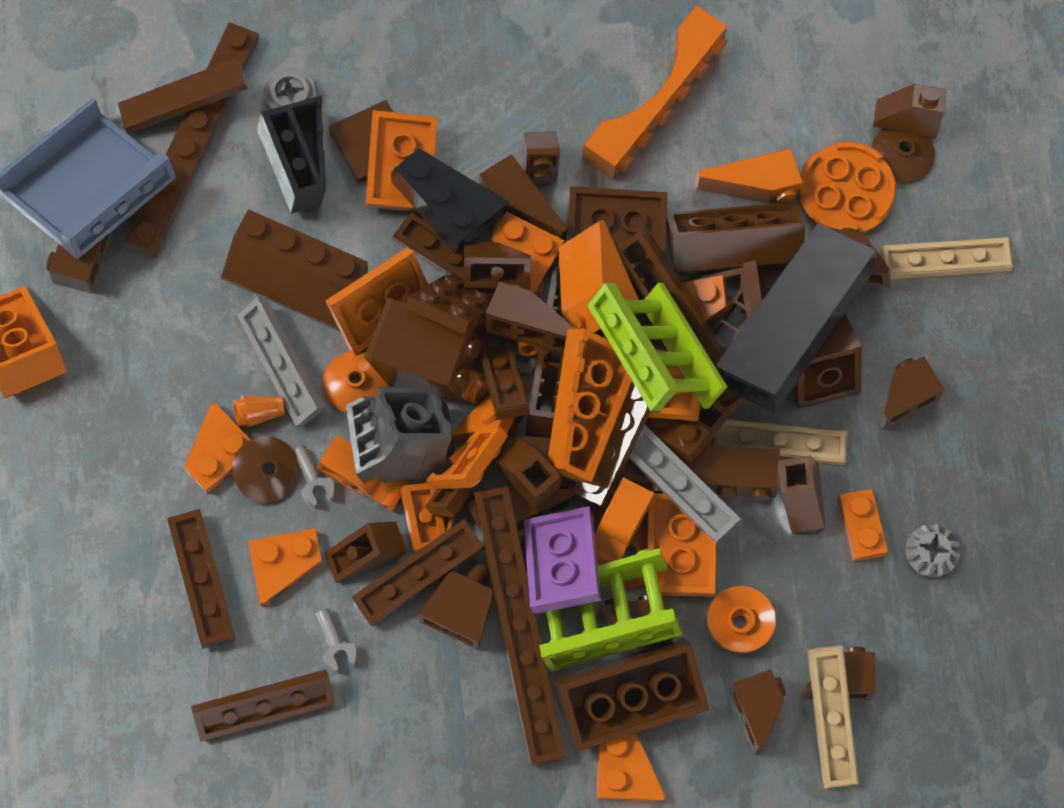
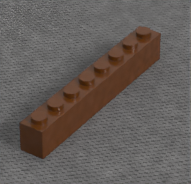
M510 436V441L517 437L538 450L548 460L551 438ZM706 446L692 463L675 454L720 499L732 500L736 499L737 496H750V499L754 501H768L771 497L776 498L780 485L778 466L780 449ZM629 459L614 490H617L624 477L655 494H664ZM561 475L560 489L574 488L577 481Z

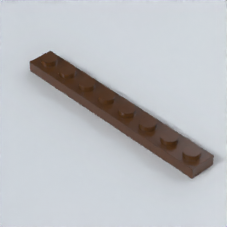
M229 22L207 69L238 58L244 72L259 40V34ZM232 95L185 113L166 153V156L170 159L176 179L140 207L125 238L124 243L126 247L156 258Z
M508 486L476 492L473 496L529 763L533 765L565 758L547 668L541 657L539 645L542 644L536 616L530 608L528 578Z

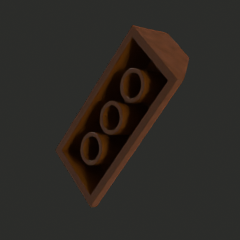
M795 202L667 213L671 262L675 272H680L684 275L697 274L699 270L728 271L733 267H743L744 262L756 260L761 268L767 264L788 266L805 242L804 222Z
M248 209L233 236L221 279L258 296H266L267 300L340 332L325 301L367 274L368 261Z
M684 638L552 678L562 714L577 751L710 710L692 645Z

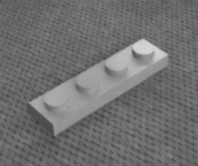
M266 296L256 297L237 314V317L278 394L282 397L283 403L296 427L305 426L326 407Z
M644 425L629 460L715 544H718L740 522L741 518Z

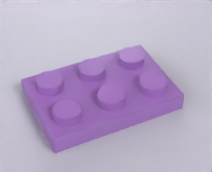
M590 506L523 520L529 599L532 612L537 614L601 601L594 521Z

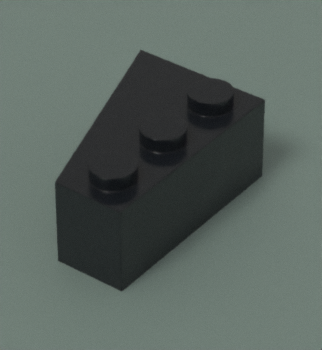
M322 95L262 111L257 131L290 213L322 205L326 189Z
M420 148L395 167L391 178L394 186L454 253H457L464 247V242H470L493 224L496 219L503 216L509 203L507 200Z

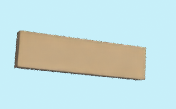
M1009 237L881 245L879 248V255L889 267L891 279L1007 272L1013 269Z
M727 419L712 438V446L780 449V460L812 456L819 464L844 466L846 463L847 431Z
M843 646L807 649L823 787L825 789L857 785L859 780Z

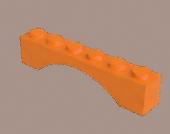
M696 5L678 27L675 41L676 61L663 87L647 103L635 111L618 118L602 121L583 145L582 158L612 179L620 171L626 172L634 161L635 157L633 154L639 147L644 149L653 137L652 130L657 124L662 126L667 121L672 112V109H670L676 100L682 102L691 88L689 84L695 77L700 79L709 66L708 60L712 55L718 56L723 51L728 41L725 39L727 25Z

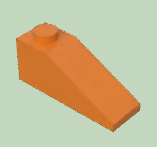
M789 148L700 170L697 173L695 185L696 189L764 203L775 201L786 203L799 195L803 182L792 150Z

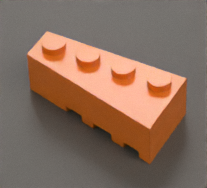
M585 328L567 329L547 460L560 475L578 482H592L632 381L609 341Z

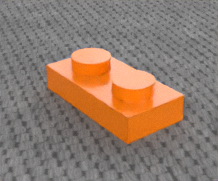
M866 489L839 494L838 502L853 562L886 556L888 550L873 490Z

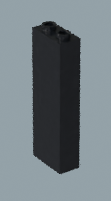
M817 224L717 363L716 369L727 385L725 390L776 413L875 271L876 250L864 242H857L842 235L836 229Z

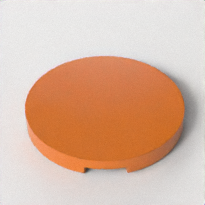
M850 141L836 142V144L823 148L816 154H813L801 171L800 176L803 183L798 195L801 207L811 222L815 225L820 224L827 228L839 230L842 228H853L860 233H867L879 226L889 215L896 195V180L889 165L882 158L883 156L867 145Z

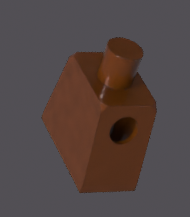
M473 561L465 576L455 571H450L421 609L419 623L478 650L494 599V591L484 585L490 573L489 568Z

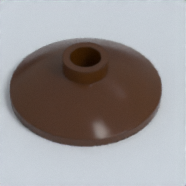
M882 129L874 138L871 148L883 156L882 158L889 165L896 183L900 184L921 180L929 173L935 159L934 146L929 137ZM899 146H906L910 151L903 152Z
M260 436L247 441L237 451L232 464V475L236 487L245 497L257 503L268 504L284 499L293 491L299 478V462L295 452L287 443L276 437ZM264 463L272 464L274 471L271 475H266L262 471Z

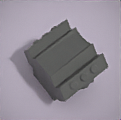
M379 387L375 397L362 396L346 405L355 472L363 483L377 476L384 483L395 480H414L424 483L433 472L435 475H442L454 464L449 459L455 452L454 441L451 436L452 426L449 408L443 399L434 393L433 388Z

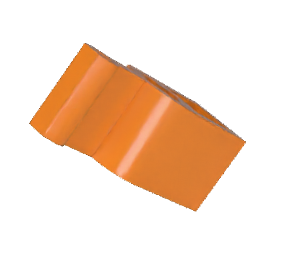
M336 434L316 469L357 494L371 498L391 512L401 498L400 489L402 486L409 485L410 483L408 480H395L384 483L378 476L363 483L355 472L351 442Z
M623 477L595 534L598 565L622 559L655 497V493Z

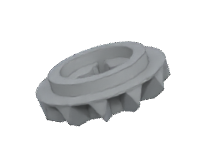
M293 68L275 72L267 80L264 88L265 101L270 109L291 104L287 96H282L286 94V84H289L293 92H299L295 94L293 103L314 98L316 94L315 85L310 76L301 70Z
M924 524L913 531L906 543L908 562L914 570L924 576H944L954 569L959 560V541L952 535L951 530H946L939 524ZM936 539L937 548L942 550L943 553H938L933 561L930 562V551L926 550L924 546H930L931 542Z

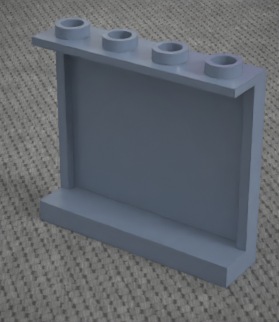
M92 98L59 126L53 128L38 143L27 149L13 163L2 169L0 172V193L6 201L76 259H79L176 179L169 157L161 151L156 155L149 152L101 114L97 101Z

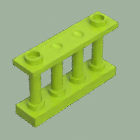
M604 283L587 304L650 411H661L675 393L694 392L702 407L709 409L727 388V385L664 283H657L644 300H625L615 283ZM634 313H646L653 326H641ZM662 339L669 352H657L650 340ZM666 366H678L685 379H673Z
M660 548L655 550L645 549L639 551L636 555L598 565L600 588L611 587L618 620L614 625L598 628L593 602L580 605L584 631L578 635L565 637L560 609L546 612L551 640L549 643L539 645L541 657L550 672L683 635L680 621L674 609L666 610L664 608L657 572L668 570V565ZM644 577L651 612L649 615L632 619L624 582Z

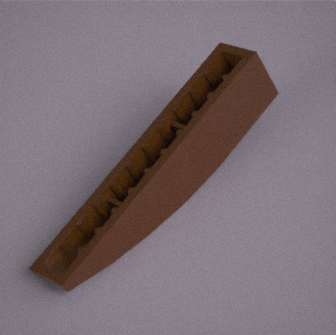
M644 228L616 246L626 271L644 298L648 296L657 283H664L716 367L725 353L648 228ZM724 390L716 399L717 402L731 412L748 402V400L727 390Z
M558 255L553 264L547 305L563 318ZM539 347L529 404L530 414L527 416L525 432L527 436L551 438L564 354Z

